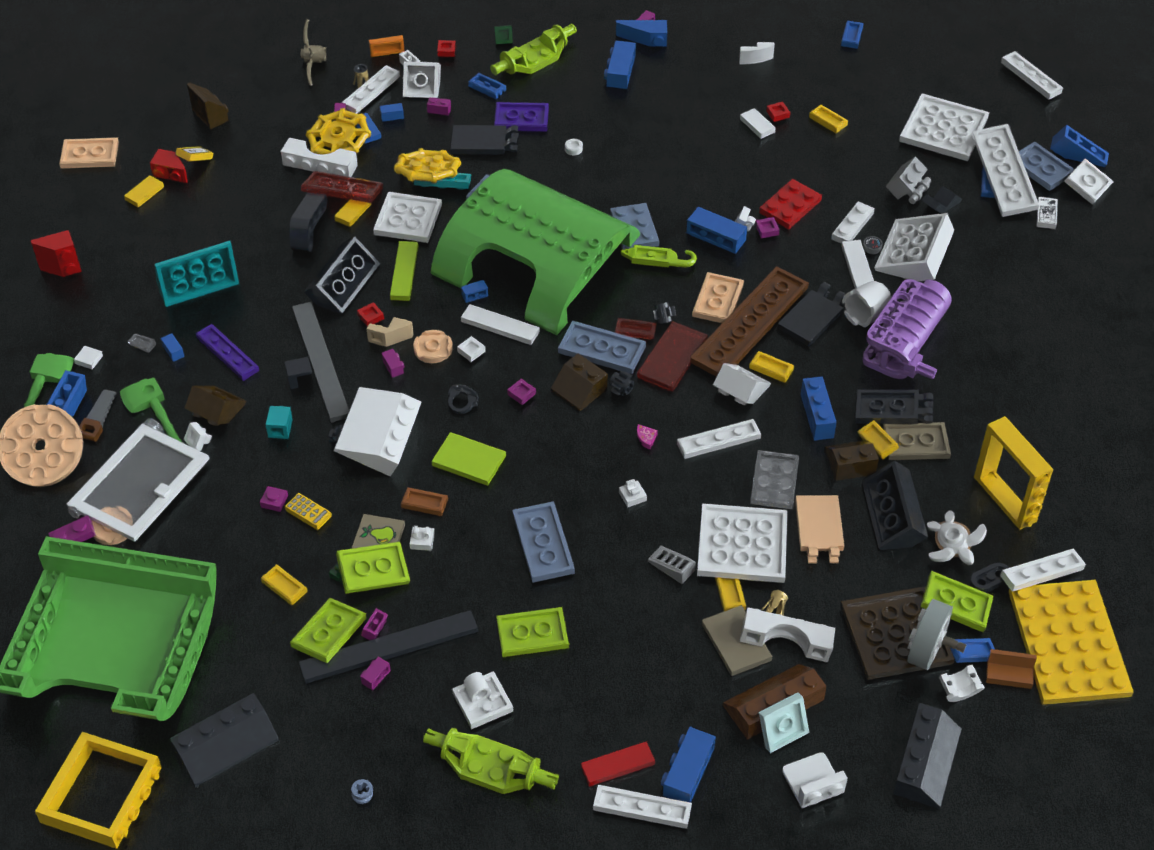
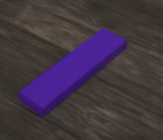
M213 324L196 333L197 339L243 381L259 371L258 365Z

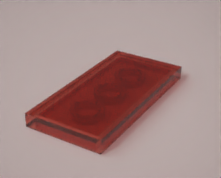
M314 171L301 185V191L326 194L327 196L372 203L383 189V183L318 171Z
M672 321L637 372V377L673 391L691 365L690 357L707 340L708 335Z

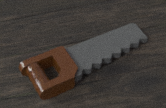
M102 391L87 418H84L79 426L83 439L94 442L98 440L103 431L104 418L109 413L108 409L111 408L110 405L113 403L112 400L115 399L116 392ZM88 429V430H92V431H94V432H93V433H91V432H86L85 430Z

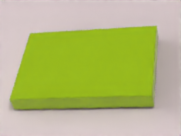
M450 432L433 458L432 466L488 486L506 457V451Z
M400 542L339 550L336 552L346 594L404 585L410 582Z
M931 571L920 607L927 609L932 599L938 600L953 607L950 619L984 632L993 595Z
M329 598L290 641L291 647L328 663L366 620V613Z
M562 607L496 616L502 657L569 648Z

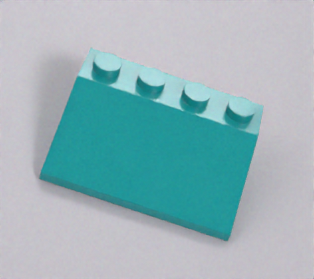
M230 241L155 264L158 289L166 307L239 284Z

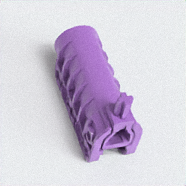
M913 279L904 280L867 332L866 340L869 345L863 354L864 365L896 379H903L907 376L914 378L916 373L933 379L937 369L922 363L923 355L918 354V352L951 304V295L946 287L934 280H925L924 283ZM913 287L909 290V293L906 292L907 288ZM897 299H904L906 301L898 302ZM875 353V359L873 358L872 360H870L869 358H872L873 354Z

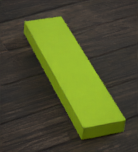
M399 241L390 293L391 300L410 301L418 242Z

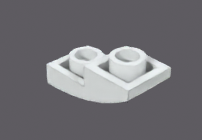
M757 42V47H740L739 63L753 64L772 59L774 42Z

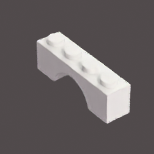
M289 138L281 150L282 162L285 166L350 179L358 166L356 152L339 148L330 154H315L307 149L306 141Z
M747 608L740 642L762 647L769 639L783 637L796 642L804 651L805 657L828 662L833 650L835 628L759 609Z

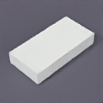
M755 108L740 114V120L761 139L775 133L776 128Z

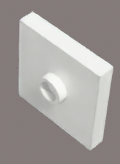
M1084 159L1064 181L1092 205L1113 183L1109 177L1087 159Z

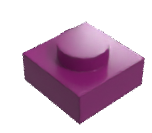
M774 217L756 220L755 226L761 238L779 235V228Z
M520 379L507 392L508 396L523 405L536 394V388Z
M268 486L260 501V506L281 512L288 497V492Z

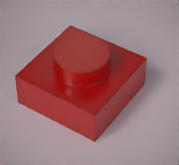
M438 40V57H455V41Z
M783 102L767 106L766 112L774 122L790 118V111Z
M374 302L357 310L358 317L367 327L370 323L375 324L384 319L383 312Z

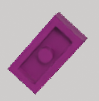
M88 515L49 533V537L83 542L96 536L92 519Z

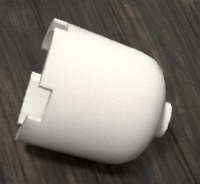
M876 281L867 282L844 295L842 300L846 308L844 314L853 325L857 326L859 324L867 327L878 318L892 298L890 291L882 283Z

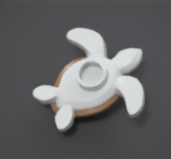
M948 511L945 514V521L940 524L935 521L927 523L928 529L936 532V544L941 549L940 551L929 553V558L932 561L945 562L953 557H959L966 565L974 563V556L970 548L979 544L984 539L987 532L984 524H981L973 533H970L965 525L954 522L955 516L952 511Z

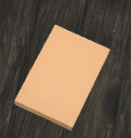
M118 138L65 139L60 158V167H115L119 144Z
M707 272L694 306L692 317L723 323L735 311L744 286V280Z

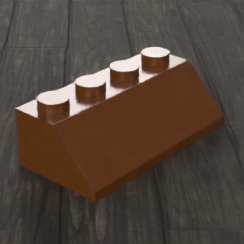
M798 664L723 702L722 705L748 740L762 732L760 711L797 692L803 696L806 710L824 700L826 684L813 668Z

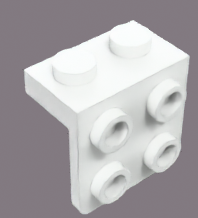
M817 753L783 767L782 772L801 808L845 792L847 777L844 771L835 773L824 753Z

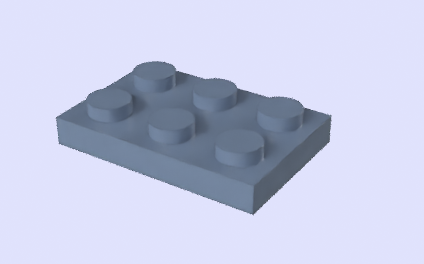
M1036 142L1019 151L1027 175L1049 191L1063 183L1075 170Z
M646 203L610 208V215L636 227L640 232V236L631 247L620 243L622 250L632 248L634 245L659 246V238Z

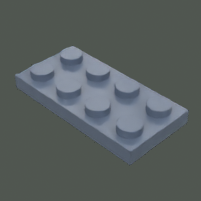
M572 321L558 347V353L571 357L579 353L592 363L632 374L646 347V341Z
M554 501L512 510L532 582L575 574V568Z

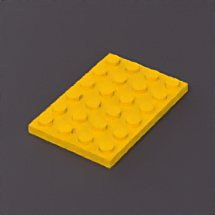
M1096 580L1033 585L1013 592L1009 589L1010 599L1027 654L1037 655L1033 675L1042 705L1132 697L1133 689Z

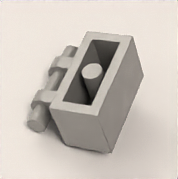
M915 156L899 168L886 187L897 199L908 194L910 197L909 202L914 204L921 199L922 193L930 187L931 179L929 177H925L924 180L921 179L928 169Z

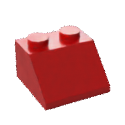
M69 230L31 240L40 270L61 277L82 272Z

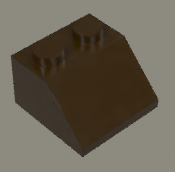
M187 84L192 111L209 129L229 121L227 106L224 103L222 104L215 94L213 95L208 89L198 85Z
M578 353L564 364L551 387V391L575 409L581 411L607 390L608 374Z
M192 386L185 409L191 411V415L198 418L204 417L208 419V423L219 426V424L229 423L246 404V400L216 386Z
M863 440L824 447L836 481L869 476L877 470L879 458L871 442Z

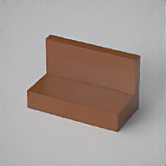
M991 649L986 663V683L1032 689L1033 668L1037 655Z

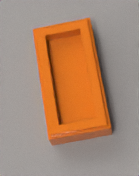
M403 35L369 40L371 57L405 52Z

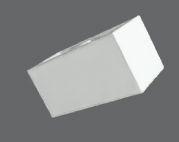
M409 50L399 54L400 63L403 66L404 62H420Z

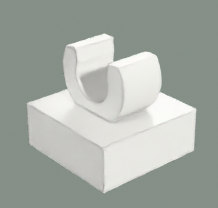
M744 206L735 222L747 226V231H750L756 219L748 216L751 209Z
M197 422L189 424L184 440L190 447L201 451L203 444H208L212 436L207 435L206 429L201 428Z
M632 479L627 481L626 485L619 487V494L627 508L647 501V495L638 481Z
M414 526L410 539V549L431 551L434 528Z

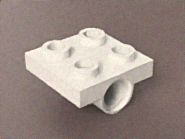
M494 671L484 676L480 672L472 673L465 678L464 684L452 689L453 695L471 729L513 712V705Z

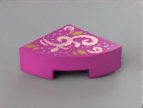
M638 424V439L645 448L651 449L657 436V430Z

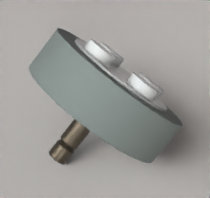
M932 599L927 609L922 608L917 620L919 621L917 628H913L909 637L908 649H910L907 660L908 663L928 670L942 644L964 653L967 644L946 636V630L953 610L952 606Z

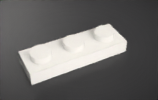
M857 202L832 233L831 239L841 244L844 241H852L874 214V208Z

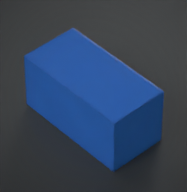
M402 103L380 106L382 122L404 119Z
M484 280L462 286V297L466 303L487 297L488 287Z
M172 333L161 338L163 348L173 362L185 357L183 348Z

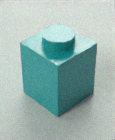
M270 406L266 421L268 438H289L293 421L290 407Z

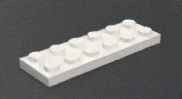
M1008 124L973 131L972 137L1002 217L1039 210L1038 200Z

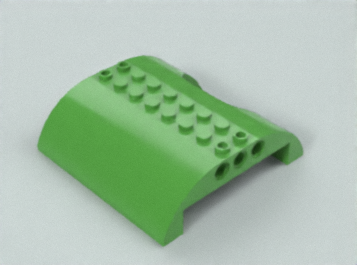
M502 169L486 178L455 212L438 242L432 262L431 274L461 288L472 279L471 262L482 250L493 249L530 266L536 273L534 287L526 307L525 320L558 335L568 323L567 307L619 244L622 243L631 247L640 236V232L636 227L512 170Z
M46 536L38 553L44 570L0 664V693L32 698L54 686L74 685L117 693L111 707L114 713L159 721L170 718L179 707L187 691L207 637L215 601L216 564Z

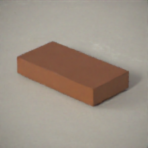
M407 487L401 507L442 516L448 501V495Z

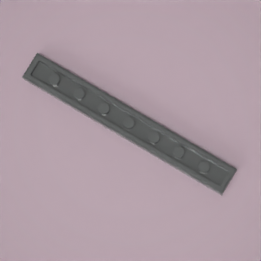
M308 302L292 306L330 421L332 423L346 419L349 409L312 303Z

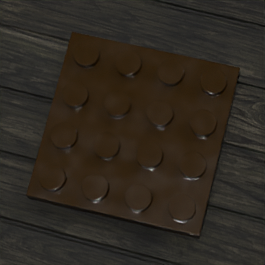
M926 586L841 601L840 607L867 680L924 670L908 663L907 660L910 649H908L909 637L913 628H917L919 622L917 620L922 610L920 606ZM942 644L930 668L954 664L955 658L951 648Z

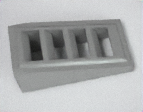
M660 546L648 558L649 563L681 584L695 571V561L663 546ZM661 554L664 555L661 560L657 559Z

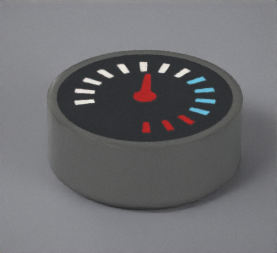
M875 236L867 237L864 240L863 249L869 254H877L882 249V241Z

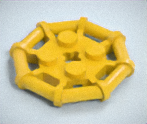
M345 108L327 115L318 116V120L306 132V137L311 146L310 151L321 155L330 154L339 148L354 151L357 154L366 139L371 136V131L366 123V116L347 111ZM360 124L361 128L355 129V126ZM356 136H360L355 143L352 142ZM316 137H321V140L317 142ZM324 146L330 147V148H331V151H330V150H327V149H324L323 147H324Z
M419 148L415 152L400 154L398 162L394 165V171L407 177L408 181L411 182L419 180L437 183L441 179L454 178L458 173L457 170L461 165V161L459 158L449 155L446 150L431 151Z

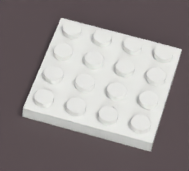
M921 94L900 135L899 141L968 161L975 147L972 132L984 128L989 112Z
M702 504L697 576L784 583L787 510Z

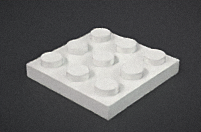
M388 192L373 229L374 235L428 243L442 206V199Z

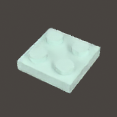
M798 692L759 712L765 748L770 753L809 733L803 696Z

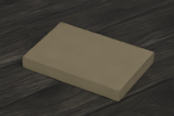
M944 422L931 424H883V430L899 446V449L888 455V460L950 459L951 452Z
M742 605L702 620V626L731 676L772 661V655L765 643L760 647L740 642L743 620L746 614Z

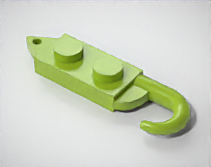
M634 245L632 248L621 250V255L631 260V263L661 267H690L697 260L695 253L689 250H685V253L691 256L690 260L677 259L676 252L668 248Z

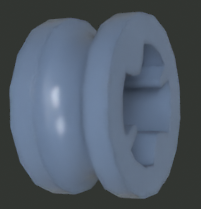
M364 779L353 783L351 787L352 799L359 804L369 802L373 796L372 784ZM363 788H366V792L358 794V790L361 791Z

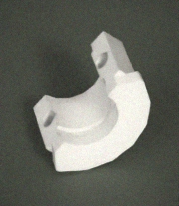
M973 665L967 666L956 674L947 675L945 673L939 677L949 702L964 700L984 689Z

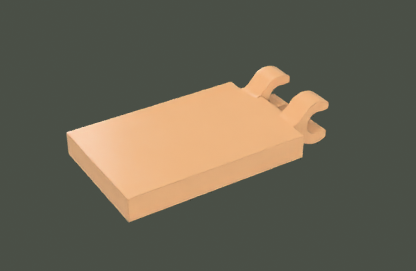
M838 495L796 496L795 503L800 551H807L808 563H817L818 551H828L829 562L839 563L840 551L844 550V539Z

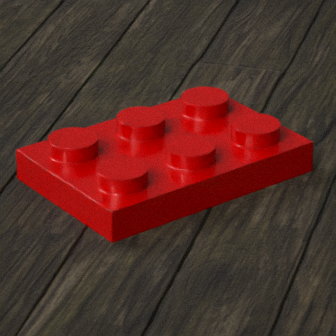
M792 179L760 207L759 213L768 218L774 217L776 223L790 229L822 200V195Z

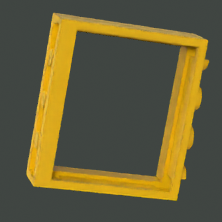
M1004 416L987 425L974 478L1019 530L1027 526L1031 527L1038 520L1053 468ZM1003 447L1030 476L1023 502L996 473Z
M82 732L35 810L40 823L117 849L123 837H127L131 822L138 817L141 804L144 800L148 799L151 786L160 777L159 772L162 767L158 756ZM93 750L144 767L109 829L57 812Z

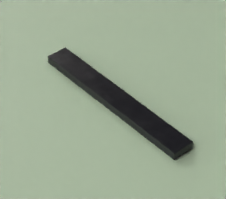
M471 610L339 649L328 663L313 657L299 661L305 684L370 665L378 656L387 660L478 632V627Z

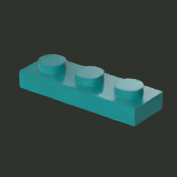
M457 173L454 178L441 179L437 183L415 180L414 185H420L421 187L435 186L442 189L449 187L463 190L469 188L471 174Z

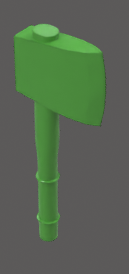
M52 353L37 354L30 370L31 377L35 380L24 407L35 404L45 381L59 383L65 370L71 371L74 358Z
M155 378L140 380L120 391L122 401L131 413L151 407L168 436L181 442L160 403L165 399Z

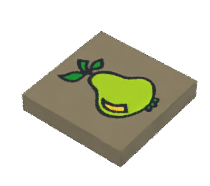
M363 514L352 549L400 542L405 521Z

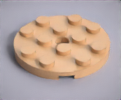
M34 404L20 409L6 421L0 432V462L3 468L11 477L28 486L44 487L60 482L75 469L82 455L83 437L77 422L66 411L53 405ZM39 440L45 441L44 450H36L35 445Z

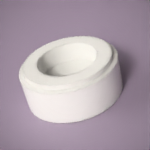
M570 139L565 142V152L567 154L579 155L582 152L583 144L580 140Z

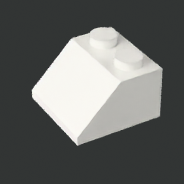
M404 62L403 97L438 98L441 65L432 62Z
M723 363L713 385L719 388L718 391L726 396L731 394L735 397L734 400L745 405L746 403L754 404L771 383L739 365Z

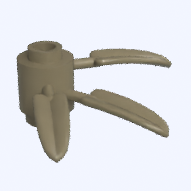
M306 19L303 30L305 45L304 49H301V59H304V62L307 63L308 83L312 86V63L326 61V48L321 45H309L307 38L309 19Z

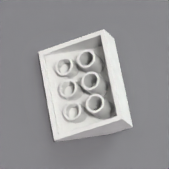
M948 214L895 219L874 267L875 270L916 281L934 280L954 232Z
M359 387L334 451L391 476L399 464L421 401L403 393Z

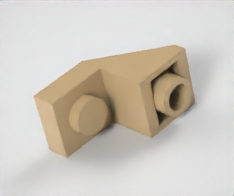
M394 317L388 328L370 323L367 327L368 342L387 347L413 337L412 322Z

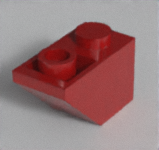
M158 149L150 162L153 176L187 183L185 167L176 155V152Z

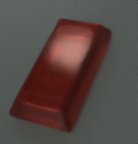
M618 318L615 333L629 337L653 339L656 323Z

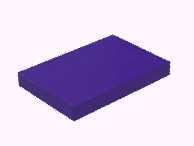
M496 102L494 125L506 126V129L516 125L518 126V131H547L549 103Z

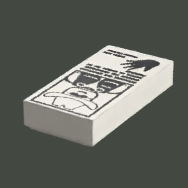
M1039 197L1037 227L1055 229L1057 225V199Z

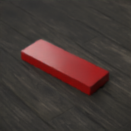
M643 742L582 762L581 768L590 787L655 765V759L647 742Z

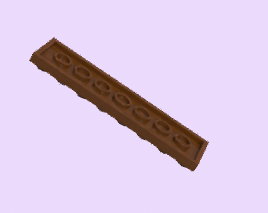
M776 266L690 357V363L716 377L723 363L737 365L808 289L809 283Z

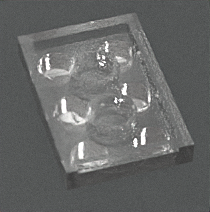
M758 450L750 504L793 509L799 455Z

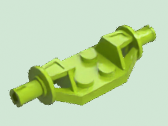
M557 24L553 25L551 29L544 31L540 37L519 48L515 46L508 52H501L500 61L490 66L491 72L494 75H498L503 71L509 74H514L515 72L533 74L559 59L563 48L567 45V37L576 34L575 25L569 24L564 28Z
M451 728L447 735L427 729V733L424 735L423 742L441 748V758L449 763L460 779L502 794L521 789L530 790L535 782L551 789H555L557 785L558 774L540 769V758H532L516 748L479 735L461 733L456 728ZM453 750L461 753L460 759L452 754ZM515 773L526 775V779L513 778Z

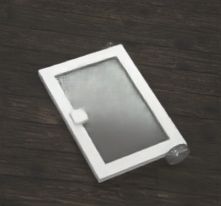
M148 418L67 503L68 512L75 518H78L80 515H88L93 521L135 542L209 460V456L163 434L162 426L154 419Z

